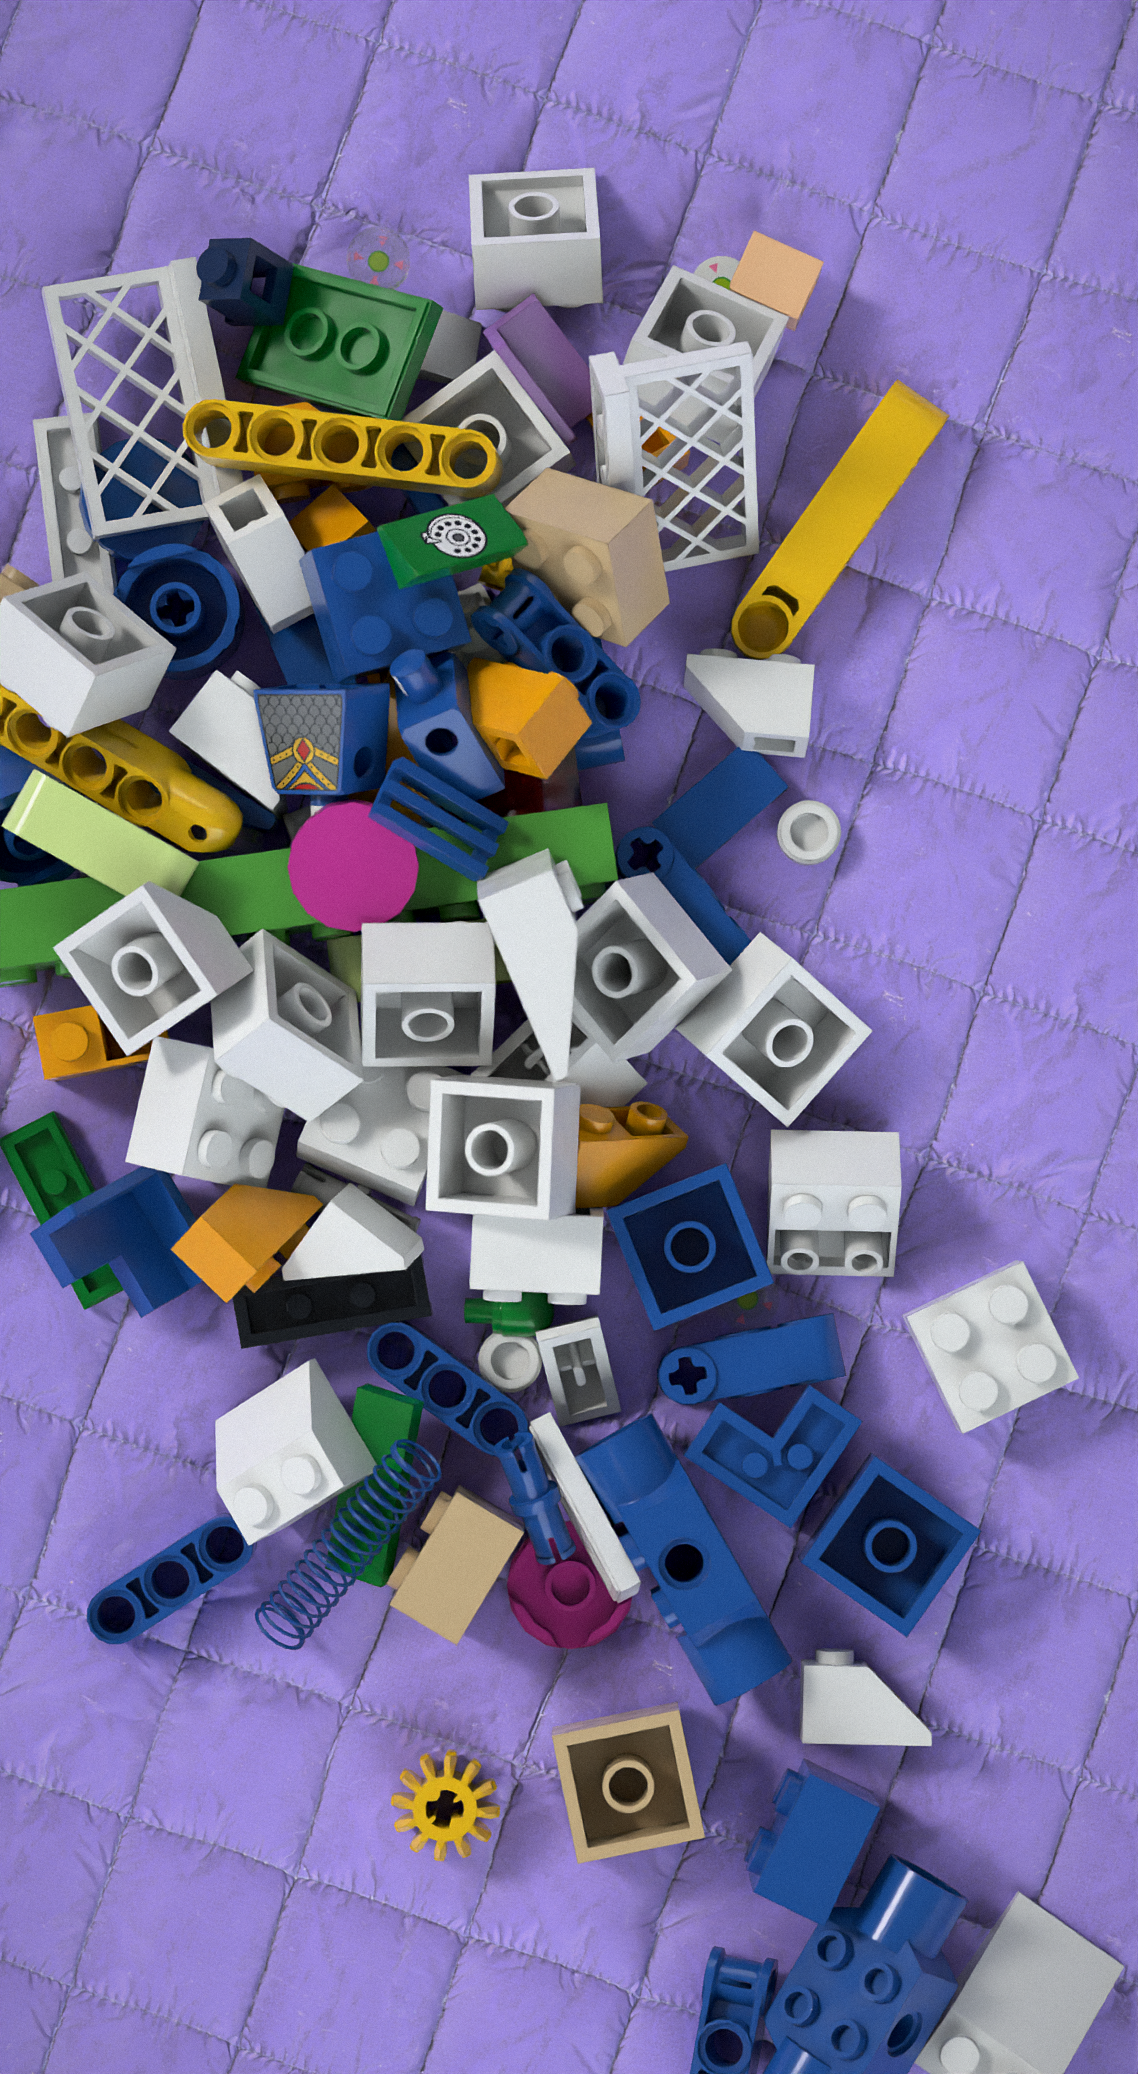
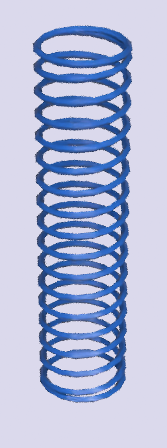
M398 1439L394 1441L390 1447L391 1454L383 1455L381 1458L382 1465H375L372 1469L374 1475L365 1477V1486L357 1487L355 1490L356 1496L348 1497L346 1501L347 1507L339 1508V1518H331L329 1521L330 1528L322 1529L320 1533L321 1538L313 1540V1549L305 1550L303 1553L304 1559L296 1561V1570H289L286 1574L287 1580L279 1582V1590L271 1591L269 1595L270 1601H264L261 1607L257 1608L255 1612L256 1623L261 1632L270 1641L284 1649L297 1650L303 1646L306 1638L311 1637L314 1628L320 1626L322 1618L327 1617L331 1607L337 1605L339 1597L346 1594L348 1587L354 1585L357 1580L356 1577L363 1574L365 1566L372 1563L374 1555L381 1552L382 1545L389 1542L391 1534L397 1533L400 1524L406 1522L409 1517L408 1513L414 1512L417 1503L424 1500L426 1492L431 1491L435 1482L440 1481L442 1477L440 1466L429 1451L411 1440ZM399 1443L410 1444L423 1452L435 1465L438 1471L436 1478H434L430 1466L416 1451ZM397 1447L413 1454L427 1469L430 1478L417 1473L408 1462L403 1460L397 1451ZM386 1459H394L404 1471L417 1478L421 1488L411 1486L402 1475L388 1467L385 1462ZM384 1469L392 1479L410 1491L413 1499L401 1496L396 1488L377 1475V1470ZM369 1479L376 1480L387 1493L399 1499L404 1510L393 1507L381 1493L370 1488L368 1485ZM423 1481L431 1483L428 1487L425 1488ZM360 1490L368 1491L370 1496L379 1504L391 1510L395 1520L385 1518L373 1504L361 1498L359 1495ZM414 1491L422 1492L421 1496L416 1498ZM353 1500L359 1501L369 1514L383 1521L387 1531L377 1529L365 1515L353 1509L350 1503ZM405 1502L413 1503L412 1507L408 1509ZM343 1511H349L361 1525L373 1531L378 1541L368 1539L357 1526L343 1519ZM397 1513H405L403 1518L399 1520ZM334 1522H341L344 1528L353 1536L367 1544L370 1552L359 1550L349 1537L334 1529ZM388 1523L396 1524L394 1529L390 1530ZM332 1532L341 1544L358 1554L361 1563L352 1561L340 1547L326 1540L325 1533ZM380 1534L387 1535L385 1540L381 1539ZM317 1543H324L334 1556L348 1563L352 1573L342 1571L331 1557L317 1550ZM371 1544L378 1545L375 1551H373ZM315 1553L317 1558L326 1567L341 1575L344 1584L335 1582L321 1566L309 1561L308 1554ZM363 1555L370 1557L367 1561H364ZM305 1563L318 1578L333 1586L335 1594L327 1593L313 1577L300 1571L299 1565ZM354 1566H361V1568L356 1572ZM294 1573L298 1574L300 1579L309 1588L324 1596L327 1604L318 1603L304 1587L291 1581V1575ZM345 1576L352 1577L351 1581L347 1583ZM283 1584H289L291 1589L301 1599L314 1605L318 1615L309 1613L300 1601L287 1592H283ZM337 1587H344L342 1592L339 1593ZM280 1594L292 1609L307 1616L310 1625L301 1624L289 1609L274 1602V1595ZM328 1597H334V1598H335L334 1601H333V1603H330V1600H329ZM320 1607L327 1609L324 1613H322ZM265 1610L272 1611L288 1621L298 1635L286 1632L277 1626L269 1618ZM261 1611L266 1621L274 1629L288 1637L300 1639L299 1643L294 1646H288L272 1637L259 1620ZM312 1618H318L315 1624H313ZM303 1628L309 1629L307 1634H305Z

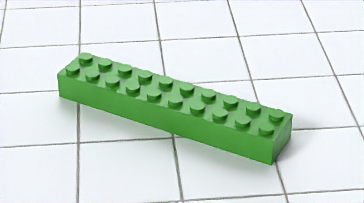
M607 803L504 817L503 819L507 820L509 824L505 833L498 835L496 843L499 846L495 855L489 857L485 864L489 867L487 873H490L549 848L555 864L565 860L568 861L580 889L583 905L594 904L618 880ZM465 823L466 825L470 826L480 833L482 832L480 829L476 828L472 824ZM436 827L427 828L432 833L471 856L474 850L472 847L444 830H439ZM416 847L419 870L414 893L402 911L387 922L416 923V917L440 914L442 923L480 919L479 908L481 906L478 901L477 881L470 880ZM291 848L198 861L197 868L180 896L216 915L235 943L248 941L262 928L288 946H291L289 935L312 932V939H316L317 943L354 936L352 931L326 926L305 911L291 887L287 868ZM92 877L1 889L0 988L38 983L37 971L55 969L56 976H63V979L73 978L53 947L126 896Z

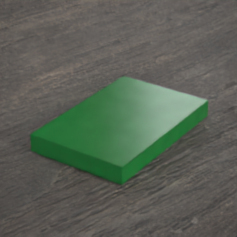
M294 264L283 325L254 326L235 378L252 387L351 415L401 421L443 307L430 299Z

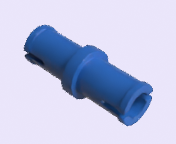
M529 1432L516 1433L514 1436L522 1459L518 1460L508 1437L502 1439L494 1446L495 1455L500 1460L512 1491L509 1504L513 1514L517 1517H522L535 1550L537 1562L543 1565L554 1564L556 1561L548 1541L549 1538H554L562 1560L571 1556L576 1550L575 1542L569 1534L558 1502L561 1500V1493L557 1483L549 1480L535 1446L533 1434Z

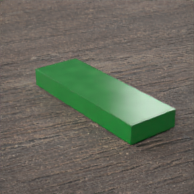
M52 1111L0 1138V1147L40 1225L71 1204L97 1191L56 1111ZM109 1264L100 1267L71 1284L84 1310L124 1291Z
M367 1383L357 1387L351 1421L375 1463L382 1465V1456L391 1454L390 1447L395 1440L407 1439L415 1443L417 1442L424 1401ZM399 1443L406 1445L415 1451L416 1447L407 1443ZM397 1447L400 1457L412 1466L414 1455L405 1449ZM387 1458L385 1461L386 1465L397 1471L409 1483L410 1474L404 1471L394 1459ZM384 1469L377 1471V1475L380 1478L389 1482L398 1490L401 1496L407 1497V1488L392 1479ZM364 1479L338 1495L334 1518H339V1508L347 1507L346 1501L348 1497L356 1496V1488L365 1486ZM369 1479L368 1485L370 1488L381 1493L393 1507L404 1510L399 1499L387 1493L376 1480ZM360 1490L359 1495L361 1498L373 1504L385 1518L395 1520L391 1510L379 1504L370 1496L368 1491ZM353 1500L350 1503L353 1509L365 1515L377 1529L387 1531L383 1521L369 1514L359 1501ZM343 1511V1519L357 1526L368 1539L378 1541L373 1531L361 1525L349 1511ZM397 1513L399 1520L403 1518L404 1513ZM334 1522L335 1530L349 1537L359 1550L370 1552L365 1542L353 1536L344 1528L341 1522ZM388 1523L390 1530L394 1529L396 1524ZM402 1523L397 1533L391 1534L389 1542L382 1545L381 1552L374 1555L372 1563L365 1566L363 1574L356 1577L357 1580L380 1588L387 1585L386 1583L394 1569ZM331 1532L330 1541L340 1547L352 1561L361 1563L358 1554L341 1544ZM380 1534L381 1539L385 1540L387 1535ZM371 1544L373 1551H375L378 1545ZM328 1550L327 1555L339 1565L342 1571L352 1573L348 1563L343 1562ZM363 1555L364 1561H367L370 1556ZM354 1566L356 1572L361 1568V1566Z

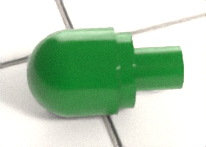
M522 1292V1301L495 1302L487 1301L483 1298H465L464 1304L465 1323L492 1324L493 1333H502L503 1337L536 1336V1331L550 1327L555 1314L554 1304L549 1303L548 1294L542 1292Z

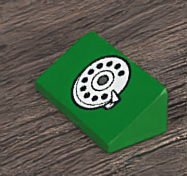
M494 494L380 525L377 528L399 590L512 558L528 546L523 531Z

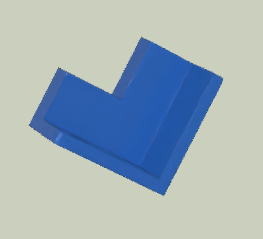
M141 1166L71 1204L30 1232L31 1237L62 1288L109 1264L141 1318L203 1282L171 1250L197 1219L170 1174L165 1171Z
M808 1384L773 1437L719 1401L692 1442H688L682 1454L791 1529L863 1421Z

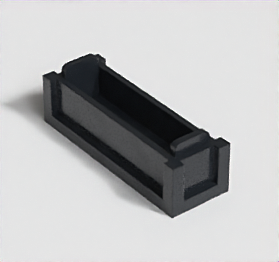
M423 1252L406 1270L284 1281L283 1276L269 1278L255 1293L244 1285L232 1297L241 1349L432 1316V1304L429 1300L423 1266Z

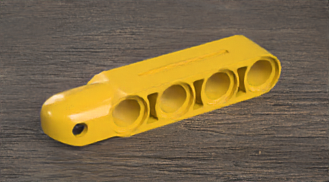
M897 379L737 607L731 622V637L735 647L744 656L754 660H763L770 658L773 654H782L789 648L948 420L949 414Z
M0 684L1 745L39 768L51 773L62 782L130 823L140 827H149L187 851L200 853L218 852L226 850L234 844L243 825V814L238 805L228 795L193 775L187 762L176 752L121 719L66 737L62 732L52 727H46L37 716L40 715L42 717L39 712L18 694ZM92 748L98 750L106 762L97 757ZM147 781L154 784L160 791L161 795L154 792L148 785ZM193 825L203 827L206 830L207 837L203 840L196 839L191 832V827Z

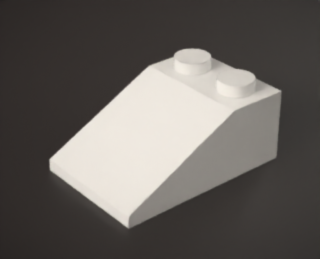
M547 848L487 873L484 879L477 881V893L481 909L555 1081H558L568 1076L578 937L575 911L584 908L581 900L580 889L568 861L565 860L555 864L551 852Z
M1018 1891L956 1979L959 1986L914 2063L930 2074H1064L1121 1974L1124 1965Z

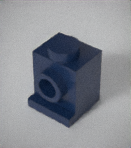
M253 238L210 239L208 249L201 254L196 266L197 275L201 280L198 300L225 316L224 322L230 326L283 325L294 264ZM253 278H265L262 299L250 292Z

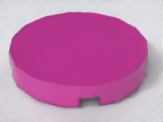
M349 799L329 803L308 818L293 838L287 867L292 891L305 911L328 927L355 932L362 930V923H385L402 911L414 893L419 870L416 846L368 818V814L373 806L372 802Z
M569 1520L565 1521L571 1538L575 1542V1552L562 1560L555 1540L551 1537L548 1541L556 1563L549 1565L539 1564L536 1560L529 1537L526 1538L511 1561L507 1589L511 1611L525 1632L547 1646L575 1649L594 1646L616 1632L630 1611L632 1597L620 1603L613 1601L572 1522Z

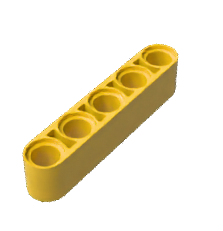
M219 399L203 400L193 405L186 413L183 422V436L187 445L207 464L220 468L469 498L482 497L492 492L500 483L503 474L502 460L491 440L483 433L470 429ZM215 419L229 420L231 423V434L225 444L217 448L204 447L202 444V433L206 425ZM282 426L293 428L295 431V441L288 452L278 456L266 453L265 440L273 429ZM341 434L357 436L359 448L352 460L338 464L329 461L328 448L334 438ZM413 441L423 446L421 462L415 468L409 471H399L392 467L391 457L398 445ZM469 449L484 451L487 454V465L479 476L472 479H464L455 474V463L461 453Z

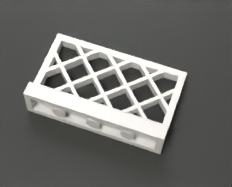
M196 257L172 260L165 267L44 286L41 292L94 540L208 520L209 517L203 503L243 483L241 470L220 468L207 464L192 449L194 465L182 458L181 456L188 447L185 439L175 453L144 432L162 404L185 419L186 413L192 406L203 400H226L206 304L198 300L201 280L196 272ZM156 285L161 312L150 328L118 307L130 289ZM119 291L112 303L100 295ZM84 297L105 313L86 339L64 324L59 301ZM111 317L142 337V340L125 365L93 344ZM163 321L168 341L155 333ZM68 340L80 348L73 360L71 359ZM149 342L172 358L175 373L163 390L131 370ZM86 353L118 374L100 401L78 387L74 371ZM124 378L156 400L138 427L106 406ZM176 382L181 403L168 395ZM81 402L94 410L86 423ZM99 415L131 436L114 463H111L90 448L87 433ZM215 419L209 422L202 433L203 446L217 448L225 444L231 434L230 421ZM137 440L169 461L151 489L119 468ZM94 464L107 472L99 485ZM175 466L198 481L202 505L179 509L157 494ZM112 477L145 498L133 517L106 522L100 495ZM150 503L163 510V512L142 515Z
M748 341L619 365L615 352L589 356L597 483L642 497L662 477L679 487L660 507L653 504L658 533L666 527L681 536L669 549L661 550L665 572L758 554L759 532L753 353ZM736 366V376L718 395L701 385L712 371ZM666 380L674 385L655 407L638 397V385ZM691 395L707 406L686 426L670 415ZM722 415H725L737 422L738 427L718 445L703 436V434ZM661 427L675 435L676 438L658 457H655L641 449V445ZM693 446L709 455V457L688 476L672 466ZM726 465L740 473V477L721 495L705 485ZM696 496L711 506L693 525H690L675 515ZM726 515L741 522L742 534L719 539H714L707 535Z

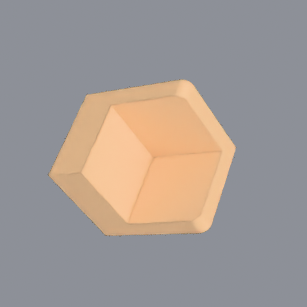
M753 231L730 282L729 289L789 316L786 328L795 331L821 275L824 262L757 231Z

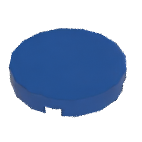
M129 439L116 441L101 452L100 455L114 463ZM156 439L175 453L178 450L176 446L163 439ZM137 440L119 468L151 489L169 461ZM184 452L181 457L194 465L193 461ZM94 464L99 485L107 472ZM175 466L157 494L179 509L202 505L198 481ZM112 477L100 495L106 522L133 517L145 498ZM81 482L78 506L85 530L93 539ZM150 503L142 515L163 512V510ZM205 520L94 540V542L97 541L103 549L109 552V555L119 561L131 563L135 557L156 546L165 544L190 545Z

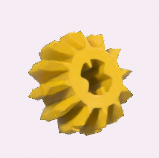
M452 1749L447 1750L444 1758V1769L441 1770L437 1769L434 1758L430 1753L421 1755L420 1765L426 1776L424 1779L413 1770L407 1768L400 1774V1780L415 1793L397 1792L393 1793L391 1797L392 1806L412 1810V1812L400 1816L395 1821L394 1827L396 1831L406 1832L416 1826L419 1828V1831L410 1843V1849L416 1853L423 1849L429 1838L436 1840L434 1859L436 1861L445 1860L447 1842L454 1841L456 1849L462 1858L470 1856L472 1849L466 1833L469 1832L483 1842H487L492 1834L488 1826L476 1817L492 1819L500 1815V1805L494 1802L478 1800L492 1794L497 1789L495 1779H484L473 1784L472 1780L478 1774L481 1762L473 1758L468 1762L462 1773L456 1771L455 1767L458 1756L457 1751ZM441 1790L454 1792V1803L462 1800L464 1809L453 1810L450 1820L437 1818L438 1808L430 1810L428 1807V1801H437L439 1799Z

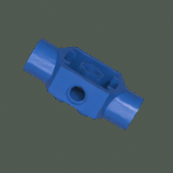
M649 1413L627 1424L574 1456L610 1523L615 1525L623 1521L627 1529L618 1534L620 1537L619 1541L637 1572H640L649 1567L659 1584L650 1589V1592L669 1629H672L681 1623L684 1628L676 1636V1639L715 1706L726 1703L752 1690L784 1670L793 1662L752 1586L653 1413ZM690 1544L696 1547L701 1553L697 1567L687 1573H676L670 1570L665 1564V1558L674 1546Z
M890 1853L859 1907H833L825 1926L819 1924L816 1926L763 2017L776 2051L762 2074H908L959 1986L941 1948L969 1900L956 1889L921 1867Z

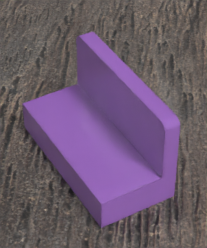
M533 293L484 330L483 334L568 447L578 439L571 428L592 413L590 368Z

